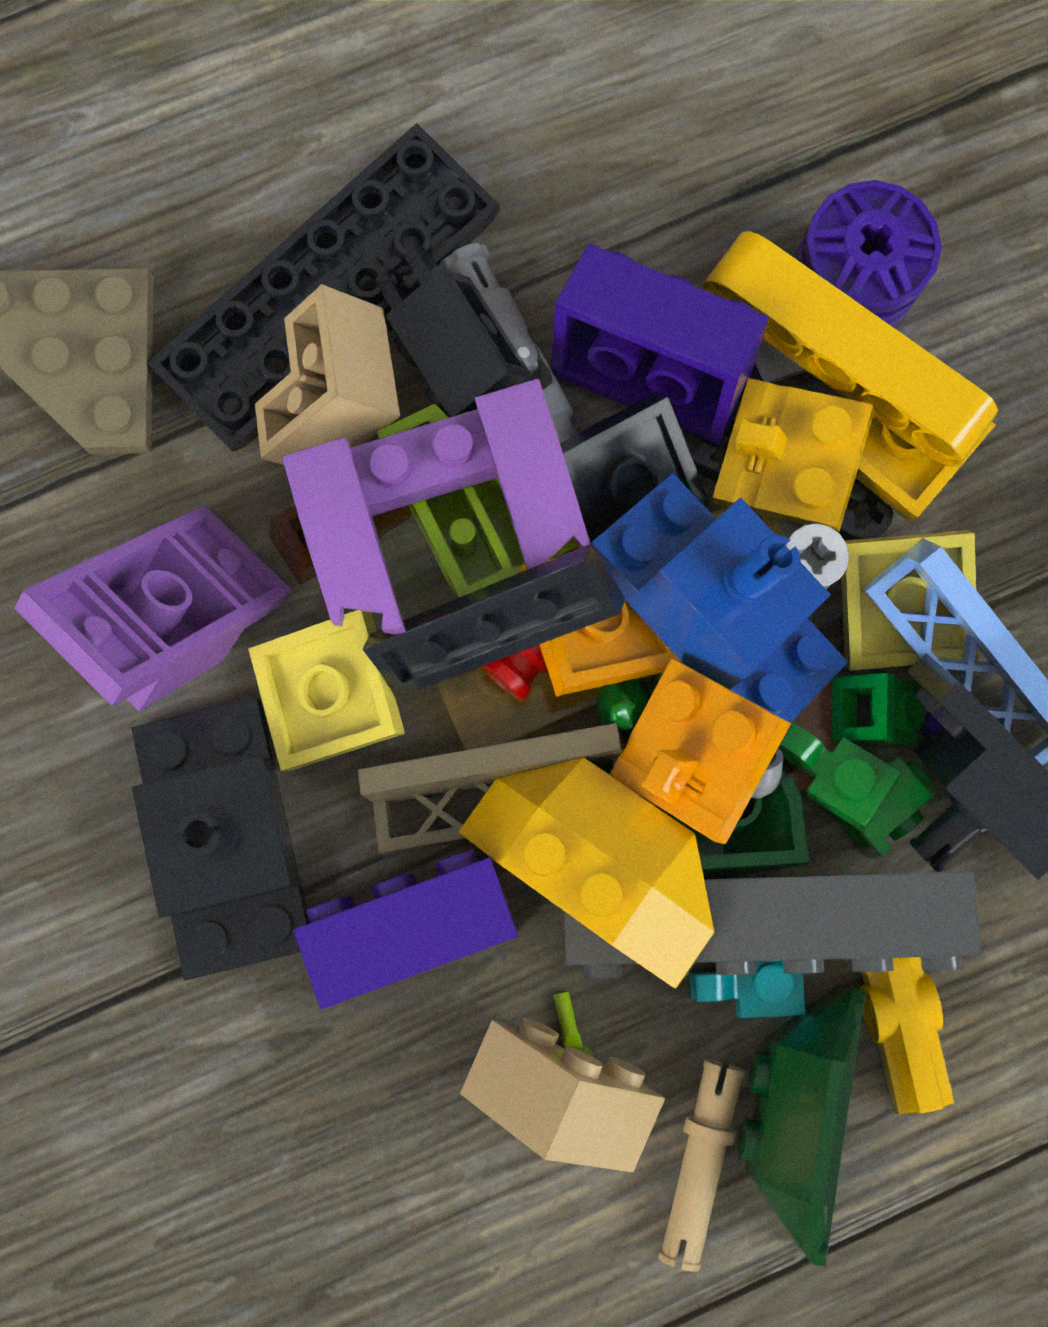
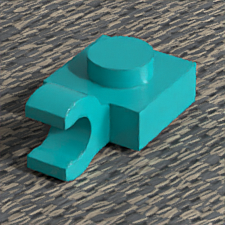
M783 960L756 961V974L716 975V971L689 972L690 999H696V1002L735 999L736 1016L739 1018L806 1015L803 973H784Z

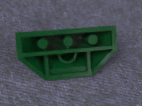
M837 985L805 1009L806 1015L793 1017L765 1038L763 1053H754L749 1072V1091L757 1093L753 1120L746 1118L743 1120L738 1143V1157L740 1160H746V1171L812 1265L826 1267L833 1210L862 1014L867 993L866 991L844 985Z

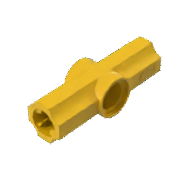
M920 957L893 958L894 971L862 972L865 985H862L860 990L867 992L863 1011L864 1021L872 1041L879 1045L893 1111L901 1115L941 1110L945 1106L953 1104L954 1100L938 1036V1031H941L943 1028V1012L939 995L930 975L922 970Z

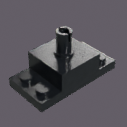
M926 653L908 672L923 686L913 696L941 725L913 751L952 794L950 800L953 804L916 838L913 837L909 843L926 862H930V866L936 872H942L944 867L981 833L987 837L992 834L1039 880L1048 872V771L956 678Z
M253 698L131 727L143 782L141 785L133 786L132 792L159 918L171 917L184 981L299 953L300 949L293 929L307 925L310 922L306 912L307 908L261 701L258 698Z

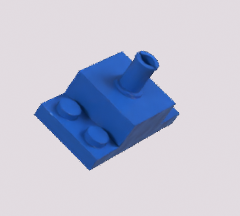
M672 473L590 544L623 593L625 601L682 663L789 722H792L848 663L808 619L831 594L800 562L797 547L794 546L789 550L785 546L791 540L779 534L775 535L741 497L716 519L679 478Z

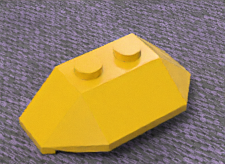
M584 757L496 778L459 830L461 835L502 867L610 945L675 989H677L715 933L695 833Z

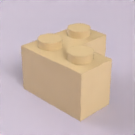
M321 284L284 318L291 373L255 403L261 459L284 465L282 456L346 437L350 447L367 443L377 435L376 431L387 427L400 417L384 309Z
M522 1018L519 1026L492 1020L460 1094L544 1160L634 1172L665 1101V1097L643 1083L646 1076L645 1072L619 1058L609 1057L605 1065L593 1056L571 1047L563 1049L556 1044L559 1034L550 1027L535 1020Z

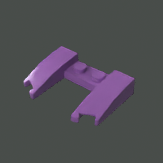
M539 378L475 397L476 410L355 447H350L347 438L344 437L282 456L309 553L330 619L334 625L343 626L344 608L383 614L381 628L384 633L399 634L406 632L372 517L377 514L498 478L527 570L547 562L571 539L575 541L576 546L579 548L590 544Z

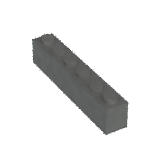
M975 871L705 880L715 933L695 962H716V975L756 974V961L783 960L784 973L825 972L824 959H851L852 972L894 971L893 958L921 957L922 970L964 969L963 956H981ZM564 911L566 965H583L584 978L623 977V964H638ZM649 971V976H656Z

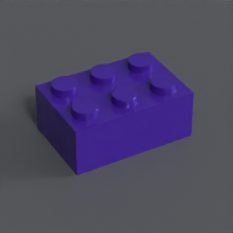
M588 243L555 302L551 370L556 377L627 407L660 391L669 398L680 429L720 445L741 403L747 380L752 376L769 316L754 311L743 302L727 300L695 287L682 277L668 276L636 263L623 253L609 252Z
M470 850L435 863L439 876L417 884L414 874L407 873L372 886L371 889L375 900L355 906L353 897L349 896L346 898L341 897L306 910L310 923L293 929L320 1010L518 937V932L492 859L487 858L478 862L475 851Z

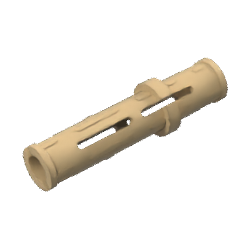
M704 1059V1070L694 1115L687 1116L683 1131L689 1137L663 1246L658 1256L660 1261L674 1267L679 1255L681 1241L684 1239L687 1244L681 1270L690 1272L701 1270L702 1253L726 1147L733 1146L737 1130L732 1128L731 1125L742 1080L746 1074V1070L729 1064L723 1089L720 1091L717 1086L723 1062L711 1059Z

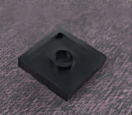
M660 391L649 395L608 418H604L579 434L560 443L590 544L672 473L679 478L705 508L710 506L669 398Z

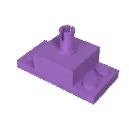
M204 505L23 590L14 609L112 707L127 699L140 712L224 661L242 631L282 607L293 590Z

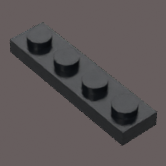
M589 544L403 620L406 632L389 634L384 633L382 629L369 635L362 650L396 694L401 697L621 614L625 597Z

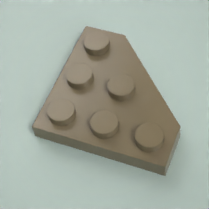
M149 269L0 271V368L90 455L151 453L153 370L147 363L153 358L154 278Z

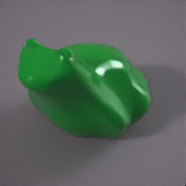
M641 678L603 686L596 701L599 726L616 723L624 742L629 740L636 723L650 699L648 688Z

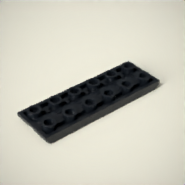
M416 123L147 364L232 453L240 450L258 436L255 403L291 373L284 318L322 284L382 307L386 320V315L392 309L383 296V292L376 284L375 278L390 268L405 281L407 288L414 292L421 284L409 267L404 253L418 243L432 255V258L439 266L441 261L455 250L470 244L493 222L500 211V205Z

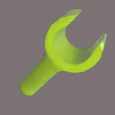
M569 991L553 995L562 1032L563 1049L566 1047L575 1048L594 1057L593 1052L587 1046L582 1045Z

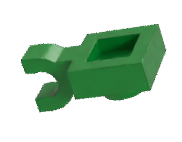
M793 723L779 745V748L782 749L783 762L814 778V781L807 790V797L862 832H865L900 779L901 772L845 737L842 738L832 753L814 735Z

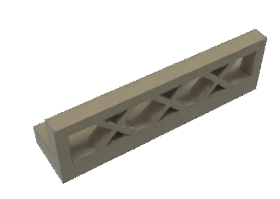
M614 723L358 769L360 794L373 802L378 852L385 856L469 841L459 833L463 825L446 813L462 791L478 788L486 794L490 788L488 786H491L496 778L581 757L586 758L597 767L612 764L614 767L618 757L625 749L624 739L617 724ZM445 794L437 806L426 798ZM416 799L433 811L416 834L394 837L390 803ZM441 819H444L453 826L452 828L433 831Z

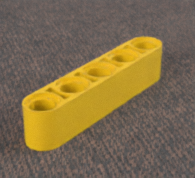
M743 231L703 282V290L727 300L743 302L754 311L769 316L762 340L846 399L873 404L874 419L938 463L950 467L961 466L997 415L996 403L982 389L757 233Z

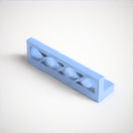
M923 538L862 587L864 592L919 659L927 653L946 671H948L947 669L961 670L959 682L970 693L974 671L998 673L1004 680L1000 707H984L995 718H998V721L1009 732L1012 719L1037 721L1048 735L1047 678L941 546ZM913 569L927 585L923 612L898 610L885 594L888 589ZM938 600L950 614L936 613ZM908 621L922 622L920 636ZM934 623L955 624L963 629L966 636L962 660L937 658L931 651ZM977 648L988 662L975 661ZM1015 696H1017L1026 709L1014 708ZM1048 737L1029 751L1042 765L1048 762Z

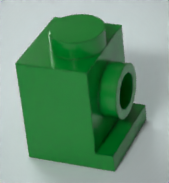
M890 673L834 677L831 683V742L840 743L842 738L845 737L858 746L869 748L918 747L919 731L922 729L926 717L923 705L913 696L919 691V683L895 678V674ZM857 695L868 697V727H857Z
M899 756L884 761L901 772L900 779L865 832L860 831L827 810L867 858L884 857L893 849L884 839L886 836L889 835L893 841H896L913 830L924 819V816L918 809L933 798L931 793L935 790V786L925 771L913 761L909 760L905 763Z

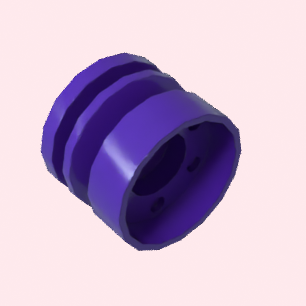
M873 180L850 183L829 195L813 215L794 258L893 328H896L936 273L942 246L937 222L922 200L902 186ZM872 251V253L869 256L866 254L867 252Z

